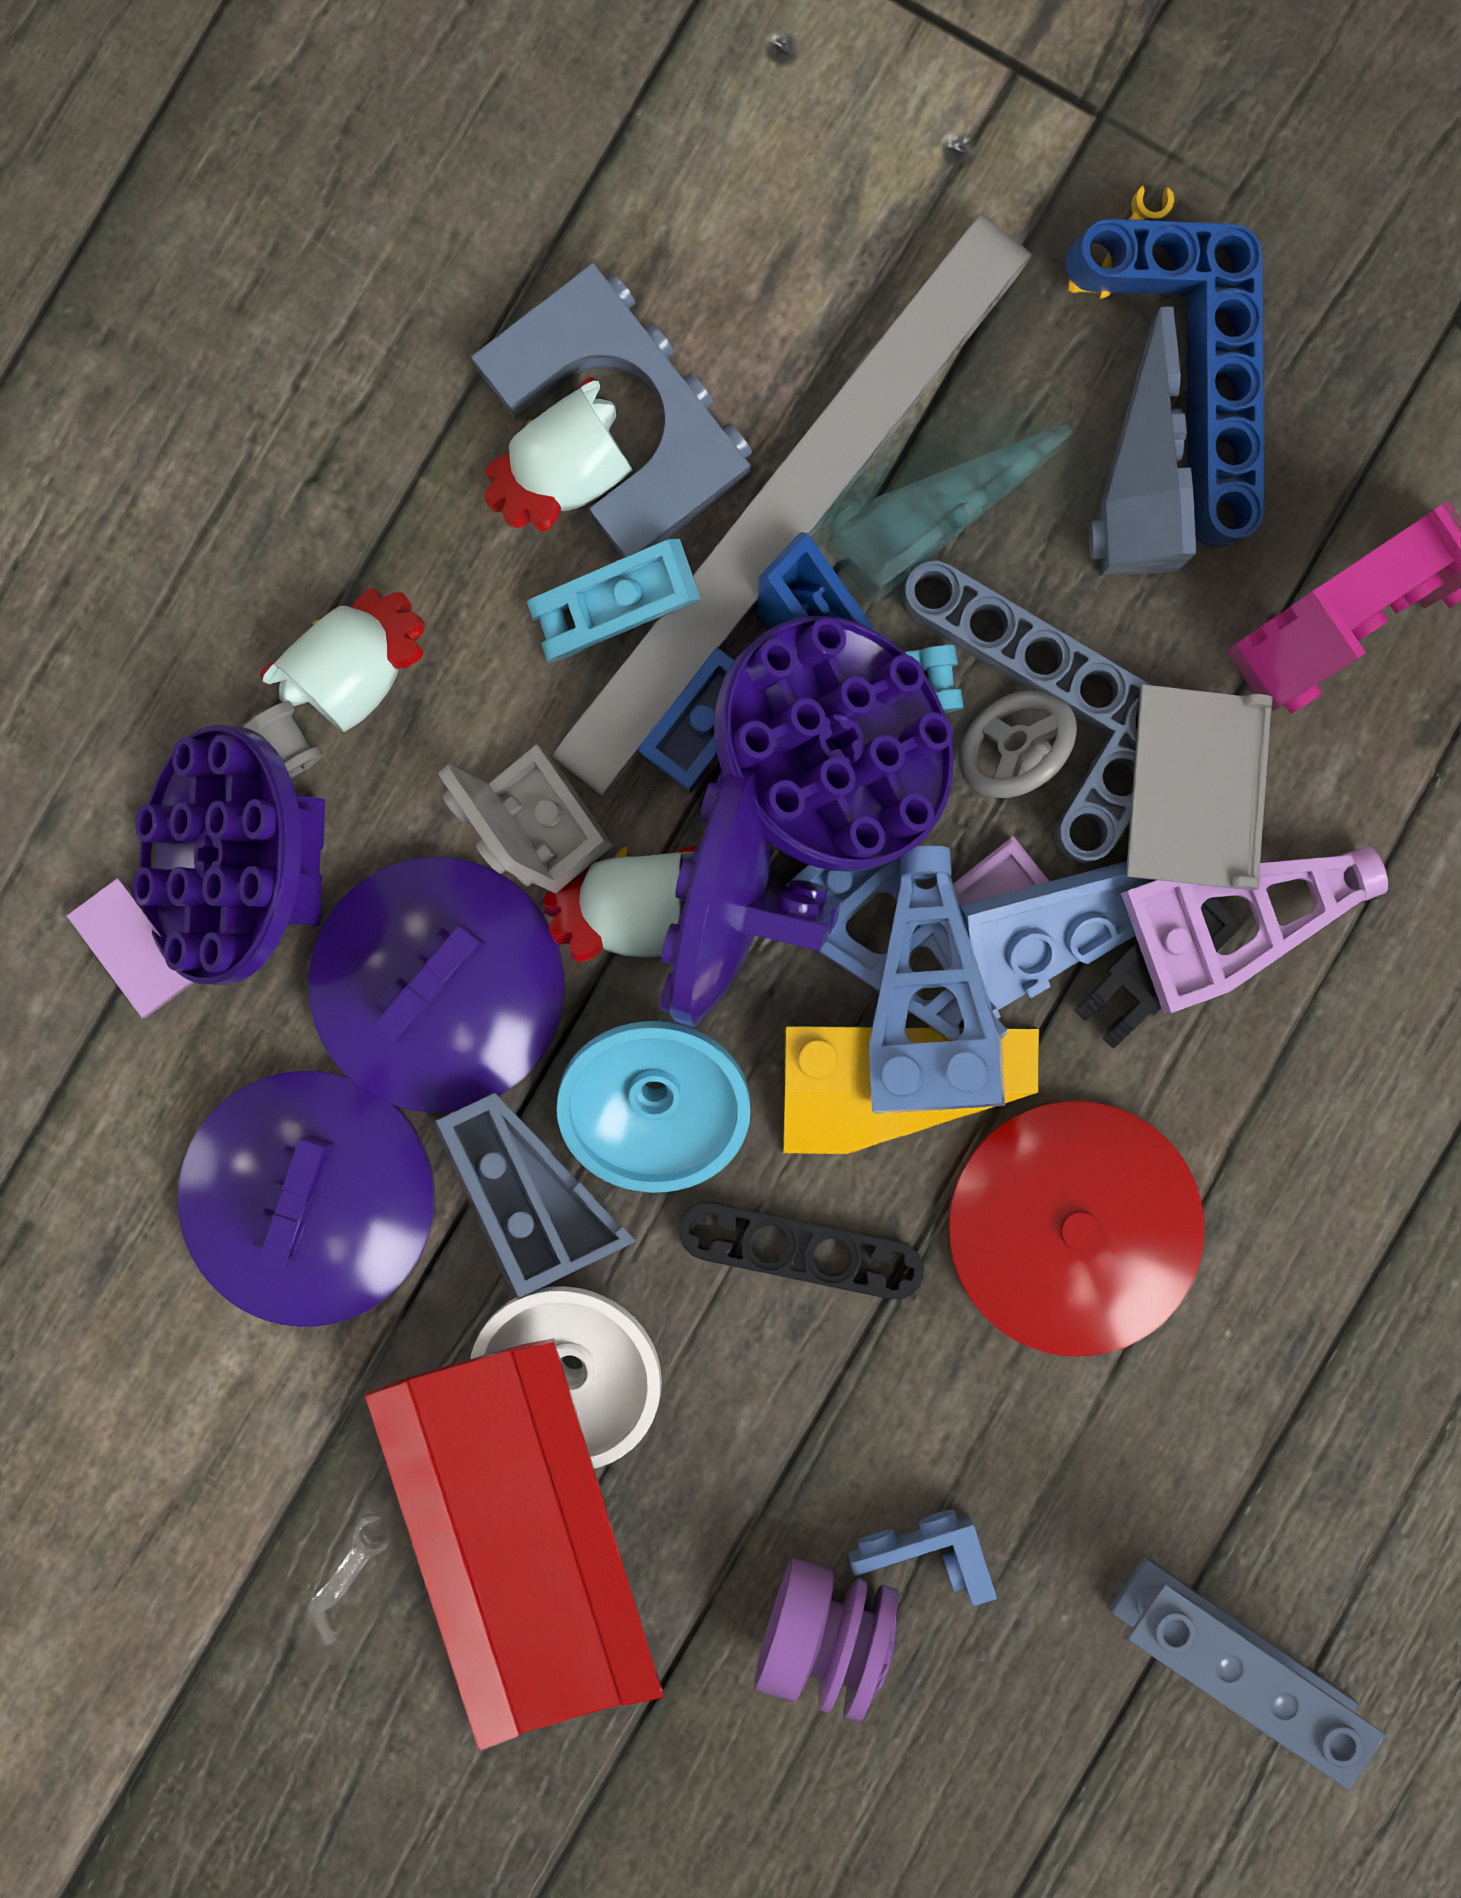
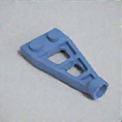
M916 846L899 857L900 890L869 1044L872 1112L885 1114L1005 1106L1002 1040L950 877V848L944 846ZM937 880V884L931 889H921L916 885V881ZM941 923L948 932L952 954L951 967L948 970L913 972L910 967V952L914 929L922 924ZM945 987L949 989L957 999L964 1021V1030L961 1036L955 1041L916 1044L911 1042L906 1035L905 1025L909 1004L914 994L922 988Z
M899 858L877 868L853 872L831 871L808 865L792 880H804L823 885L828 888L827 896L842 899L837 924L831 934H828L822 949L817 952L879 993L887 954L873 953L853 940L847 933L846 924L852 916L879 893L889 894L898 901L901 883ZM916 881V885L919 888L923 889L920 882ZM941 923L918 925L912 933L910 957L921 948H928L933 952L944 970H948L952 965V954L949 938ZM946 988L935 999L929 1001L923 1000L914 994L909 1004V1014L949 1041H955L961 1036L959 1025L963 1018L957 999L952 991ZM994 1015L1001 1040H1003L1009 1031Z

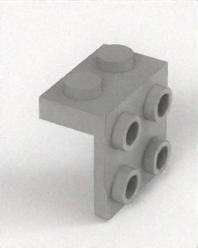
M538 744L489 784L451 764H447L438 772L448 788L443 794L444 801L463 823L469 824L471 822L482 838L476 843V847L485 861L500 874L505 870L513 873L526 886L534 883L556 894L614 846L552 756L545 748Z

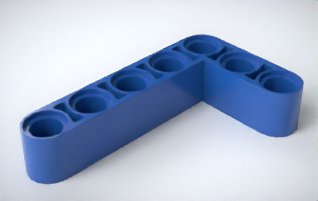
M1122 219L1098 221L1079 236L1066 252V273L1073 284L1082 290L1090 292L1108 291L1110 293L1187 295L1188 468H1191L1193 484L1195 538L1204 545L1214 548L1232 544L1256 531L1262 522L1264 513L1263 271L1261 244L1251 230L1237 224ZM1090 244H1100L1108 250L1112 258L1111 269L1100 267L1094 262L1090 253ZM1153 246L1163 247L1169 252L1173 259V271L1164 270L1157 265L1153 259ZM1215 248L1223 249L1229 253L1234 263L1233 273L1225 272L1218 266L1214 256ZM1216 311L1224 312L1231 318L1235 329L1234 337L1226 336L1219 331L1214 318ZM1216 374L1224 375L1230 379L1235 390L1234 401L1226 400L1220 396L1215 385ZM1217 437L1225 438L1233 446L1235 451V462L1233 465L1226 464L1217 455L1215 447ZM1218 500L1225 501L1234 510L1236 522L1233 529L1226 528L1218 520L1216 514Z

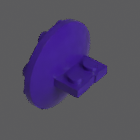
M808 616L781 623L768 630L750 643L730 666L720 688L715 709L714 730L718 760L724 779L730 773L743 778L740 770H753L757 772L761 793L759 794V803L755 798L754 803L763 834L774 846L793 858L818 868L843 872L864 871L877 868L901 857L920 844L933 830L943 813L951 790L954 762L953 730L950 722L946 719L937 694L924 675L922 666L914 657L907 655L882 634L857 622L838 617Z
M211 725L197 730L187 738L179 739L172 755L165 763L156 780L148 804H143L139 808L135 819L136 834L141 840L140 869L134 876L132 886L134 899L137 904L144 906L147 917L160 934L159 936L152 930L154 941L165 958L167 966L185 979L198 984L231 985L241 982L259 970L268 960L282 938L287 924L320 926L322 894L320 855L321 849L324 846L325 799L296 796L289 772L276 749L262 735L251 729L230 725ZM152 842H155L156 849L154 868H151Z
M740 770L743 778L730 773L724 779L723 773L720 772L717 782L709 783L701 810V821L707 822L700 847H695L691 859H684L679 872L675 898L686 900L678 923H671L666 934L661 961L673 965V970L667 976L660 1003V1010L669 1012L676 1023L696 1027L722 998L738 974L755 936L820 951L827 940L828 934H831L837 924L842 899L827 896L828 888L804 880H791L789 887L769 882L771 842L765 838L757 815L754 798L759 803L758 799L761 790L757 772L753 770Z
M425 857L393 864L377 871L352 888L339 901L324 923L314 946L309 970V1000L315 1027L324 1047L340 1070L349 1079L392 1105L421 1112L457 1111L491 1094L496 1093L497 1096H500L523 1080L537 1065L553 1040L562 1014L565 995V973L560 948L550 937L549 922L535 902L520 887L492 869L477 863L446 857Z
M316 1070L279 1073L262 1078L234 1092L221 1102L209 1114L191 1141L183 1161L178 1186V1212L184 1241L196 1266L209 1284L234 1306L250 1315L280 1325L296 1327L330 1325L351 1319L368 1311L391 1295L405 1281L420 1259L429 1239L435 1211V1184L430 1159L423 1141L405 1114L397 1106L385 1101L347 1076Z

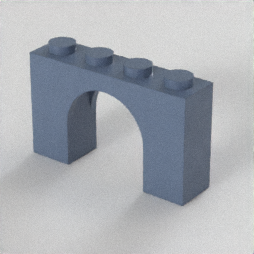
M592 263L471 358L477 372L514 419H517L572 376L592 369L607 368L626 372L641 380L654 393L665 416L663 436L657 451L645 466L589 509L595 524L620 556L626 558L670 539L749 478L751 465L746 458L753 452L743 436L731 423L721 428L707 408L714 402L695 375L690 372L682 378L668 358L675 352L658 327L651 322L643 328L629 310L636 302L620 278L614 272L605 278L594 263Z

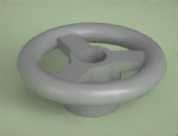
M1039 690L1018 691L1004 696L989 705L971 723L960 746L959 767L965 782L976 792L993 798H1010L1023 795L1046 783L1067 761L1075 743L1077 723L1070 705ZM1032 708L1042 709L1052 714L1031 726L1016 725L1010 727L1001 721L1015 712ZM985 736L998 744V750L1002 755L994 778L985 775L978 765V752ZM1056 736L1055 742L1051 746L1047 740Z

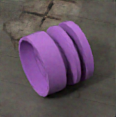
M792 1557L784 1573L768 1622L756 1668L754 1690L795 1702L802 1693L809 1676L820 1679L818 1692L820 1711L829 1713L832 1710L840 1689L844 1686L847 1687L843 1709L844 1718L860 1723L864 1719L873 1697L881 1689L892 1659L897 1637L896 1612L899 1597L898 1589L882 1584L875 1594L869 1611L864 1610L868 1586L867 1579L856 1577L841 1603L832 1600L834 1585L833 1569Z

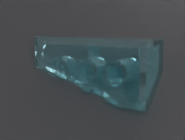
M1064 423L876 497L864 508L858 501H855L828 524L833 534L827 538L825 549L873 606H875L906 580L916 566L930 560L1065 447L1074 432Z

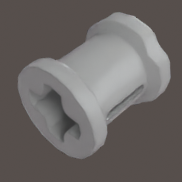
M286 701L265 710L243 727L259 733L270 742L282 758L290 777L293 778L316 764L323 757V754L318 747H310L292 717L295 708L290 701Z

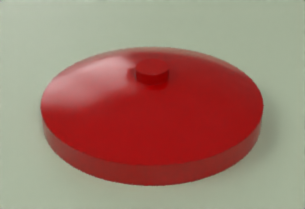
M1070 1100L1041 1104L1026 1109L998 1125L983 1138L964 1163L952 1192L948 1212V1242L951 1258L957 1276L973 1304L989 1322L1013 1340L1027 1347L1060 1356H1094L1125 1348L1155 1331L1172 1315L1188 1293L1195 1279L1204 1246L1205 1228L1201 1197L1195 1179L1178 1150L1164 1135L1143 1119L1125 1110L1091 1101Z

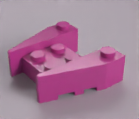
M1450 501L1440 505L1226 650L1225 652L1252 692L1273 697L1271 712L1284 705L1289 713L1293 714L1323 694L1317 685L1318 683L1366 654L1359 640L1389 621L1382 609L1390 605L1394 613L1398 614L1418 601L1424 609L1443 599L1448 608L1461 601L1460 516Z

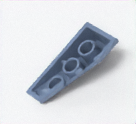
M1160 307L1151 322L1099 508V520L1089 522L1091 559H1101V576L1177 572L1196 554L1191 468L1177 467V461H1181L1183 457L1184 440L1187 434L1185 413H1182L1180 409H1171L1170 401L1171 396H1178L1181 378L1173 307Z

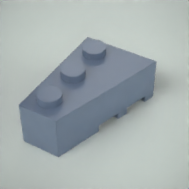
M496 1093L432 1123L513 1297L521 1298L636 1242L594 1199V1196L551 1154L552 1152Z

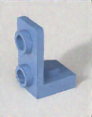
M955 1510L938 1512L921 1519L918 1522L919 1530L897 1537L893 1529L875 1532L857 1541L859 1549L848 1553L853 1574L860 1575L952 1545L954 1551L942 1556L953 1591L957 1592L966 1589L972 1606L997 1599L976 1530L969 1514L957 1517Z

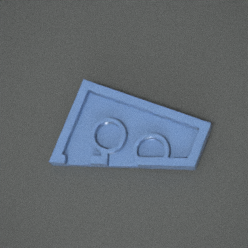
M1127 861L959 905L995 1017L997 1019L1000 1018L998 1010L1024 994H1027L1031 999L1051 987L1048 980L1080 961L1089 964L1135 936L1121 893L1147 884L1149 879L1126 877Z

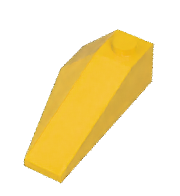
M785 1026L783 1153L848 1154L992 1107L876 1114L872 1112L869 1044L873 1027ZM905 1028L908 1039L915 1044L949 1041L932 1028ZM959 1028L960 1034L963 1033L964 1028ZM1007 1029L1009 1032L1002 1040L1005 1103L1038 1093L1039 1029Z

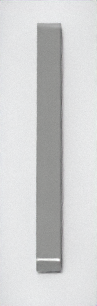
M980 215L693 575L701 600L661 616L563 739L553 754V758L602 797L611 790L639 755L638 748L716 647L722 650L758 605L759 576L800 532L808 533L812 537L1018 277L1030 260L1031 252L984 215Z

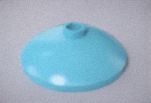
M659 1021L636 1022L615 1027L598 1035L575 1054L560 1081L557 1098V1119L560 1132L569 1150L594 1175L606 1182L629 1190L651 1193L670 1192L702 1183L721 1171L734 1158L747 1135L750 1122V1094L744 1074L737 1062L724 1047L712 1038L680 1024ZM655 1081L661 1082L665 1084V1086L659 1089H653L646 1086L645 1084L647 1082Z

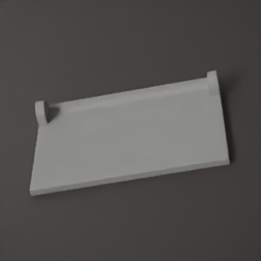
M1141 685L1126 877L1243 890L1259 889L1272 696L1262 694L1238 696Z

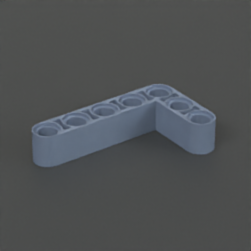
M926 561L916 566L909 574L902 592V605L912 620L1026 689L1039 690L1066 702L1073 710L1075 718L1107 736L1100 751L1059 817L1054 829L1055 845L1059 853L1067 860L1075 863H1090L1106 856L1114 848L1131 819L1133 787L1127 796L1114 795L1106 789L1102 774L1108 763L1119 762L1125 764L1131 770L1134 777L1137 741L1135 719L1139 711L1141 685L1150 684L951 565L941 561ZM929 578L941 581L949 592L948 603L939 609H929L922 606L915 596V586L918 582ZM979 611L995 613L1003 624L1002 637L994 642L979 640L970 629L971 616ZM1034 643H1043L1050 646L1057 656L1058 665L1055 672L1049 675L1034 673L1025 661L1027 647ZM1096 675L1109 683L1112 690V698L1108 706L1095 708L1089 706L1083 700L1080 694V685L1083 678ZM1086 816L1098 823L1101 829V840L1095 850L1084 851L1073 844L1069 829L1076 817Z

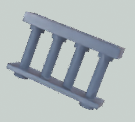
M1146 1556L1142 1557L1109 1606L1112 1614L1133 1627L1127 1635L1129 1641L1348 1791H1350L1387 1736L1383 1731L1355 1713L1359 1704L1352 1697Z

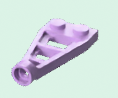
M1365 846L1336 857L1260 863L1259 889L1257 890L1156 880L1122 892L1121 896L1163 1013L1169 1014L1232 991L1358 903L1385 894L1388 890V878L1378 853L1371 846ZM1303 879L1308 885L1315 907L1309 914L1285 926H1281L1278 924L1266 889L1272 884ZM1234 895L1243 897L1249 902L1258 927L1257 932L1249 942L1229 955L1218 954L1205 923L1201 906L1207 899L1212 897Z

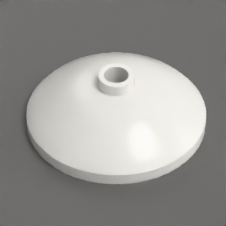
M566 1286L540 1288L521 1298L515 1297L499 1308L484 1325L474 1344L470 1359L518 1345L554 1338L594 1469L612 1463L632 1450L640 1442L653 1422L659 1405L662 1387L659 1358L649 1335L642 1325L625 1308L613 1300L581 1288ZM567 1355L575 1356L582 1362L583 1367L571 1369L563 1363L562 1357Z

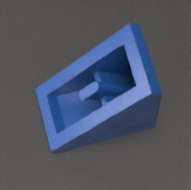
M800 532L759 576L757 619L770 629L781 623L808 616L838 617L873 629V625L808 533Z

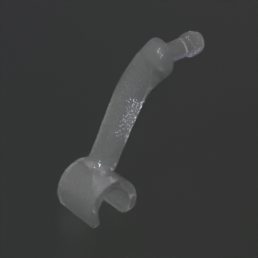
M369 1512L359 1520L353 1531L354 1546L327 1584L310 1601L305 1610V1620H313L321 1636L320 1640L325 1646L335 1642L337 1636L334 1630H331L323 1612L330 1609L341 1599L369 1557L383 1552L393 1536H389L381 1542L373 1543L364 1536L363 1527L378 1520L382 1516L380 1512Z

